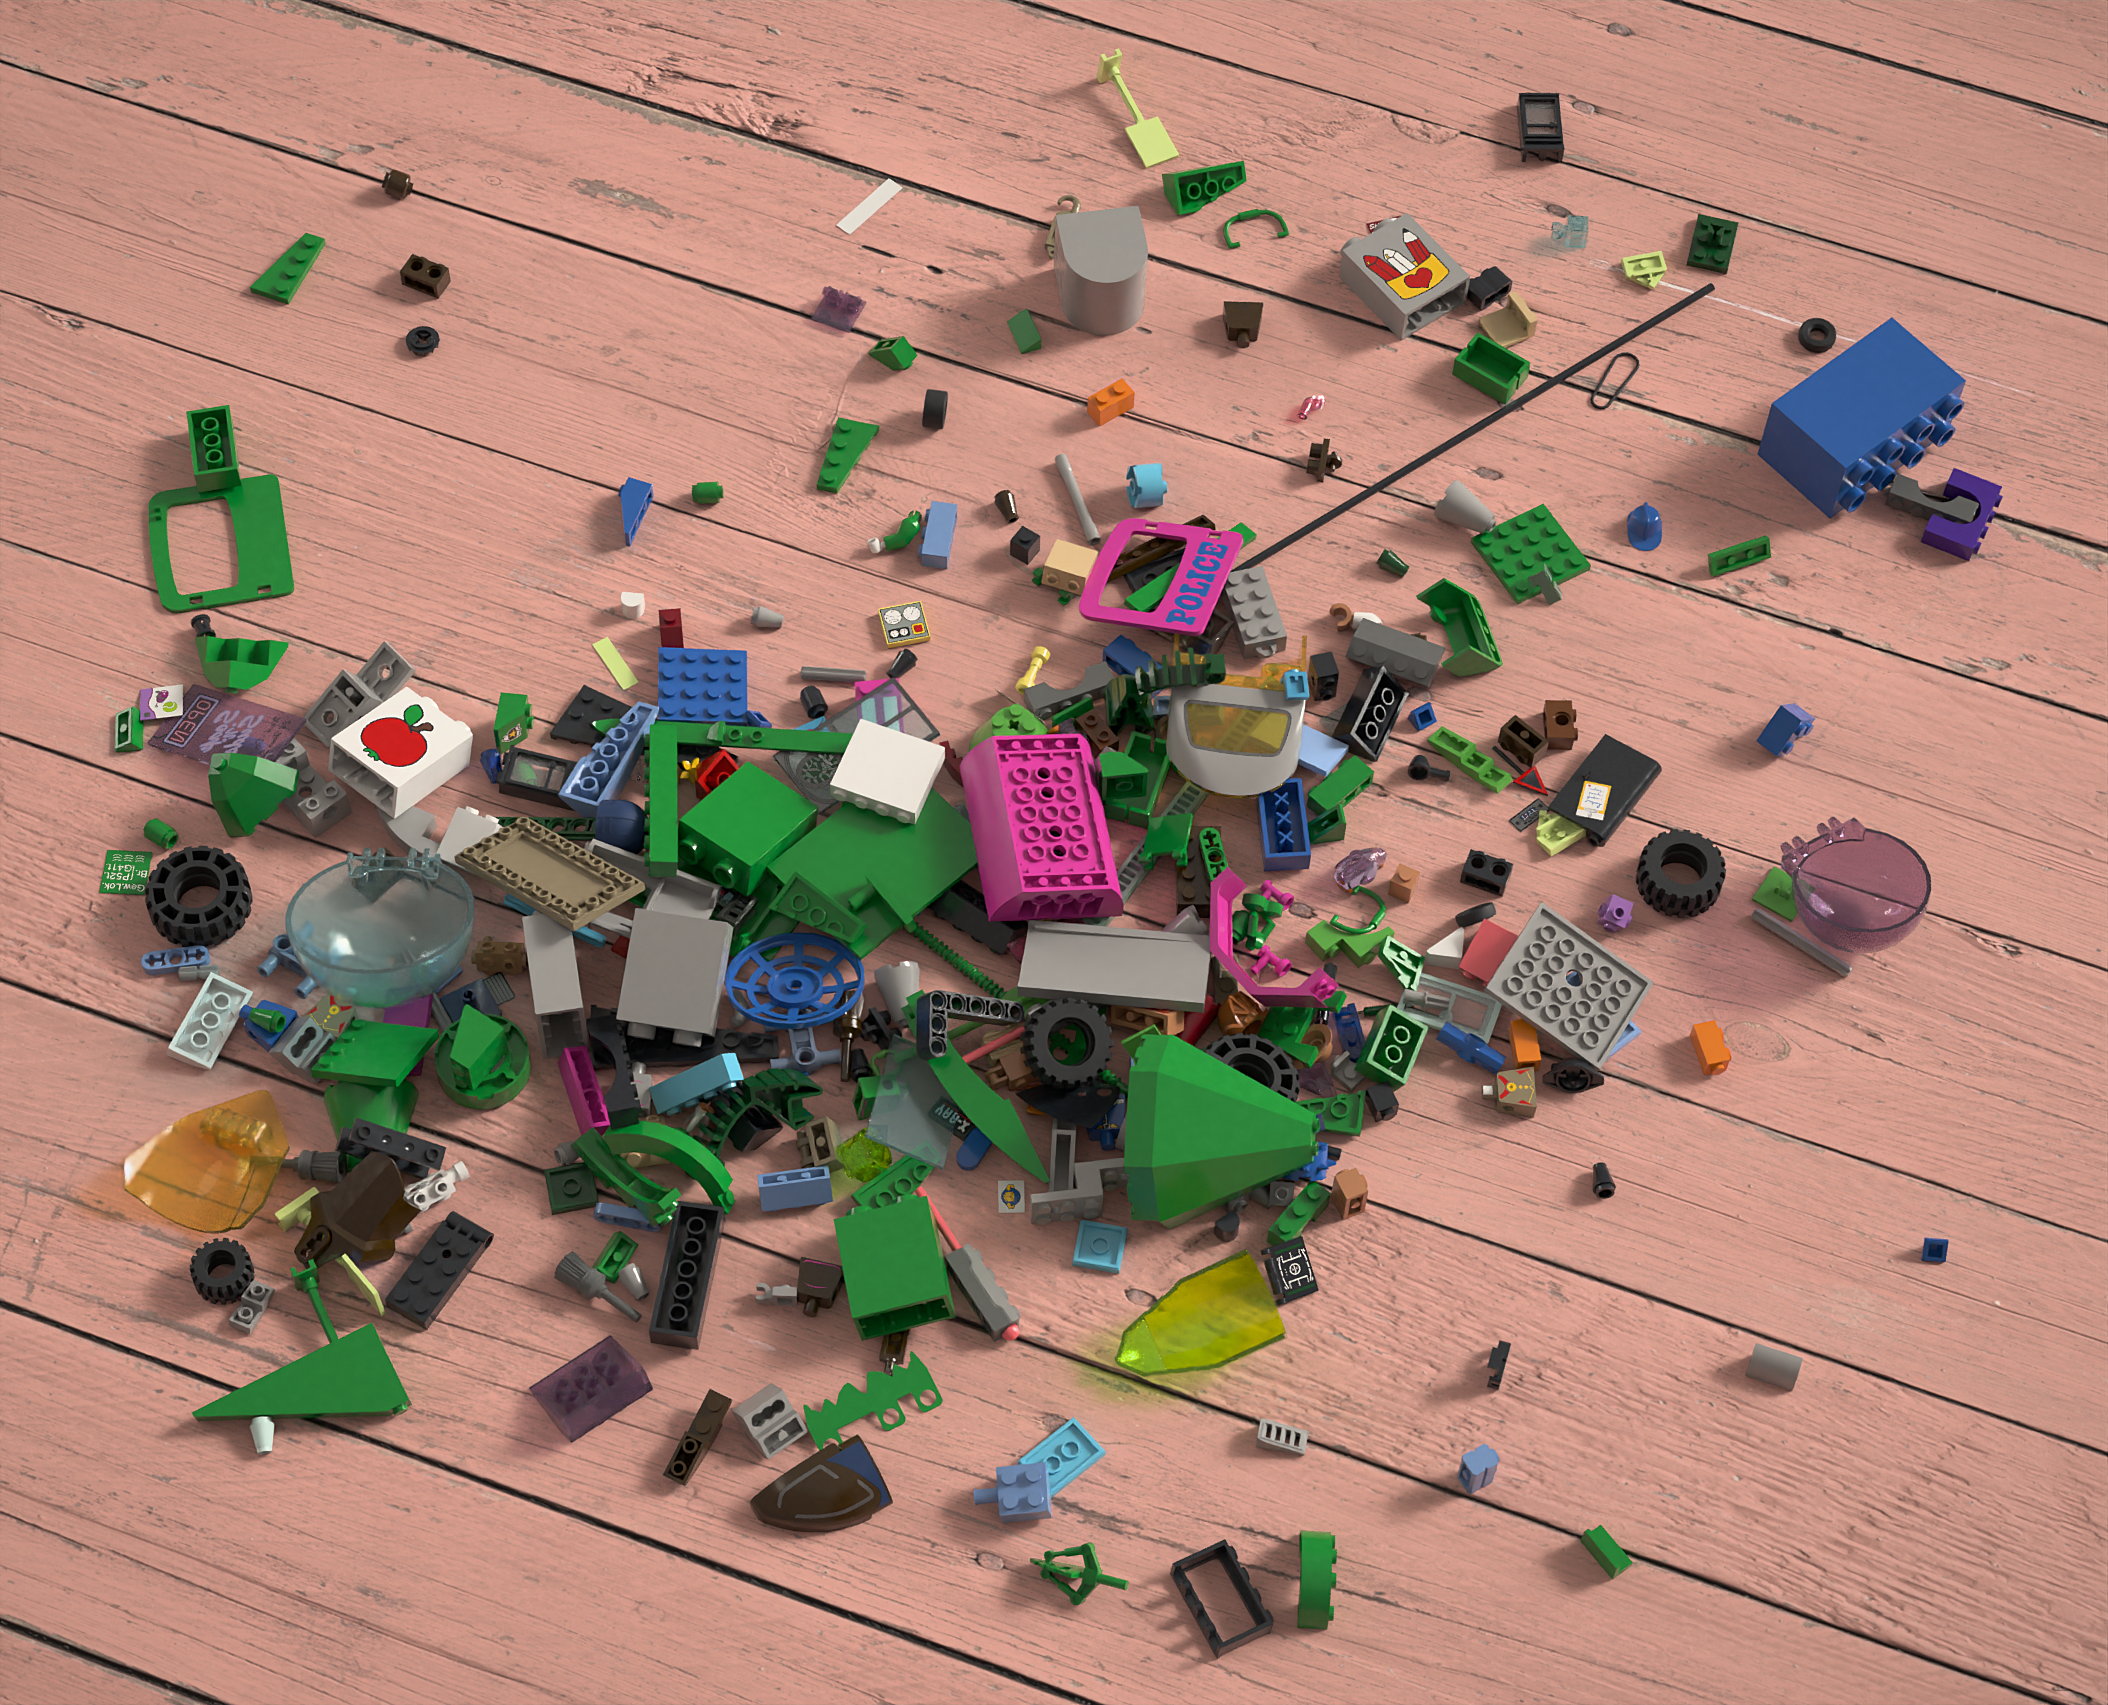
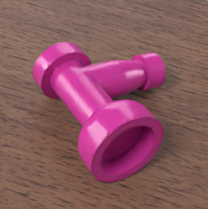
M1266 880L1260 887V891L1263 892L1261 896L1265 897L1266 900H1269L1271 897L1276 899L1277 903L1284 906L1283 911L1287 910L1294 901L1293 895L1281 893L1272 886L1270 880Z
M1264 945L1258 952L1260 959L1250 970L1257 975L1260 972L1259 970L1270 962L1275 966V973L1282 977L1290 970L1292 963L1288 959H1279L1270 951V947Z

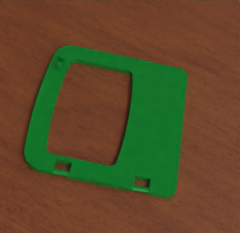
M268 474L241 479L242 486L198 492L197 486L166 490L157 493L149 501L151 556L161 604L167 611L184 613L195 609H209L258 601L259 599L270 597H283L294 592L292 566L277 476ZM224 499L228 502L236 536L239 567L238 584L229 588L181 595L178 593L174 582L170 561L167 531L168 510L175 506ZM271 588V592L258 593L259 589ZM203 599V603L190 604L191 600Z

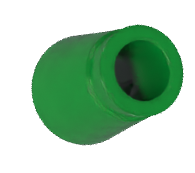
M253 1008L249 1014L250 1021L271 1033L281 1032L286 1023L285 1015L277 1010Z

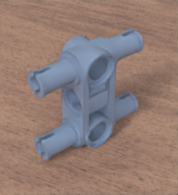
M300 921L289 934H281L275 937L273 946L268 952V957L257 966V971L261 976L268 978L277 966L281 965L303 977V981L294 988V992L299 998L306 999L315 987L324 986L331 982L332 974L337 969V963L348 954V949L344 944L338 942L327 955H324L301 942L311 932L310 926L303 921Z
M805 1008L798 1010V1015L812 1013L811 1010ZM823 1013L822 1015H819V1016H816V1017H813V1018H810V1019L818 1018V1017L824 1016V1015H826V1014ZM769 1018V1019L777 1020V1021H787V1020H780V1019H775V1018ZM763 1025L765 1034L785 1030L789 1035L792 1054H790V1057L770 1059L771 1069H792L799 1072H808L809 1076L815 1070H819L821 1066L841 1063L839 1048L823 1052L816 1050L812 1031L814 1026L783 1029ZM802 1060H810V1062H808V1063H803V1062H801V1061H802Z

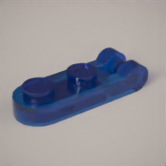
M1350 1003L1346 1007H1342L1339 1013L1331 1012L1335 1022L1343 1054L1348 1051L1350 1053V1060L1353 1063H1357L1365 1044V1038L1354 1003Z

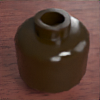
M393 169L390 173L386 172L382 188H385V194L403 199L406 194H411L414 183L410 182L411 177L409 174Z

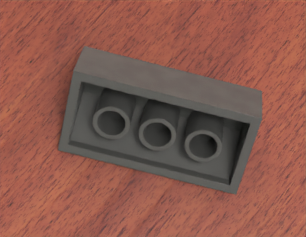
M1363 618L1352 637L1345 657L1371 668L1384 666L1391 675L1430 689L1445 647Z

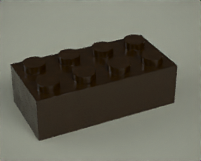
M1191 826L1187 845V866L1177 867V859H1175L1176 916L1185 908L1194 905L1199 918H1210L1211 885L1199 845V835L1205 828H1214L1219 832L1221 838V826ZM1206 837V839H1208L1210 848L1212 847L1213 840L1210 837ZM1215 854L1210 855L1208 857L1209 861L1213 863L1219 862L1221 860V858ZM1216 870V877L1220 874L1219 870Z

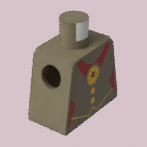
M348 990L341 999L329 993L305 1013L303 1017H311L325 1032H330L338 1039L354 1019L358 1020L356 1008L353 1006L358 997Z
M1534 1067L1498 1072L1494 1085H1482V1099H1495L1496 1111L1498 1113L1534 1118L1537 1108Z

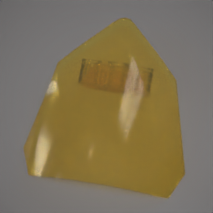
M267 1090L254 1091L191 1113L168 1126L124 1160V1191L136 1197L148 1208L164 1218L195 1231L220 1234L230 1230L243 1229L265 1206L280 1167L290 1150L283 1125L270 1092Z

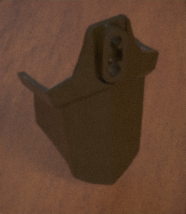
M371 1152L331 1191L319 1192L310 1198L311 1219L294 1249L297 1260L306 1269L310 1268L308 1261L313 1259L318 1269L344 1254L349 1259L360 1263L373 1260L387 1261L393 1257L396 1250L395 1239L421 1211L418 1206L403 1198L405 1189L394 1160L382 1153Z

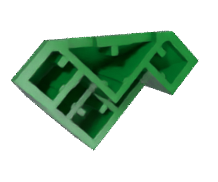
M195 637V644L205 677L216 688L225 689L227 694H238L239 690H248L267 680L289 646V642L276 640L256 641L243 638Z
M237 753L212 754L208 772L211 801L228 836L248 837L256 831L254 827L263 819L267 820L278 809L277 805L284 798L287 797L289 799L295 793L300 771L256 756Z

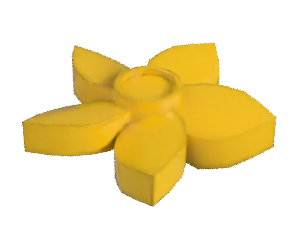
M695 758L691 764L687 761H682V766L685 770L680 773L679 778H688L695 785L696 765L699 764V758Z

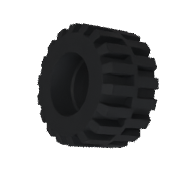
M215 1238L213 1243L209 1244L208 1241L203 1243L204 1248H198L196 1250L197 1256L193 1255L191 1258L190 1275L196 1291L199 1295L201 1294L204 1300L210 1299L212 1304H217L220 1301L221 1305H227V1301L230 1300L232 1303L237 1302L236 1298H241L244 1291L255 1278L253 1274L255 1273L249 1253L242 1244L239 1246L238 1241L234 1239L230 1242L229 1238H223L222 1241ZM229 1264L235 1267L232 1273L224 1278H213L210 1276L213 1269L217 1266Z

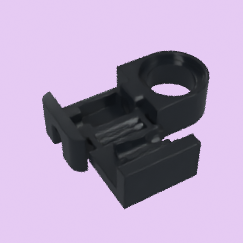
M1499 1340L1498 1347L1492 1348L1487 1368L1494 1369L1495 1373L1494 1376L1489 1377L1487 1387L1499 1390L1511 1343Z

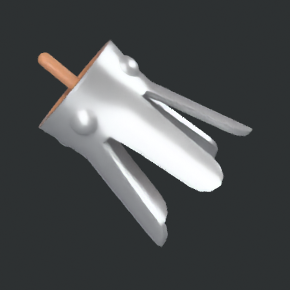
M710 1102L708 1104L698 1103V1106L695 1108L696 1111L684 1122L685 1124L692 1118L686 1128L687 1132L691 1131L701 1120L703 1124L708 1126L710 1119L705 1115L706 1112L709 1110L713 1114L715 1113L714 1109L709 1106ZM699 1130L698 1136L702 1137L704 1133Z

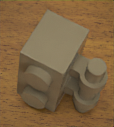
M825 1116L807 1123L806 1130L808 1136H806L805 1131H798L796 1133L798 1139L796 1145L801 1153L802 1160L800 1164L802 1169L828 1165L829 1173L847 1167L838 1125L830 1118Z

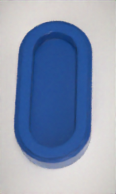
M978 1128L970 1132L957 1152L956 1161L963 1170L975 1169L992 1145V1142Z

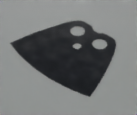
M1096 1078L1087 1086L1057 1089L1053 1088L1052 1085L1041 1084L1015 1094L1032 1107L1052 1117L1092 1128L1116 1102L1120 1095V1088L1112 1084L1100 1083L1098 1078ZM1100 1089H1110L1112 1093L1107 1096H1101L1097 1094V1091ZM1084 1092L1086 1095L1078 1096V1093Z

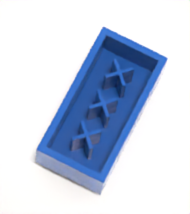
M1287 779L1271 790L1255 794L1264 872L1309 869L1311 850L1302 779Z

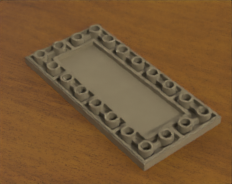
M525 816L518 818L516 822L507 827L500 828L498 832L491 836L482 838L480 842L465 848L454 856L455 863L572 931H576L645 890L644 882Z

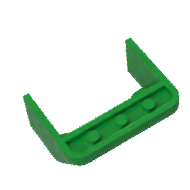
M1443 578L1416 595L1418 600L1430 607L1431 611L1429 614L1433 621L1444 625L1454 655L1441 663L1443 668L1451 671L1454 675L1465 677L1493 671L1503 665L1483 608L1473 594Z

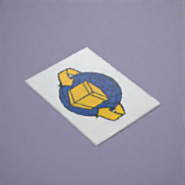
M1024 1180L998 1181L999 1213H1025Z

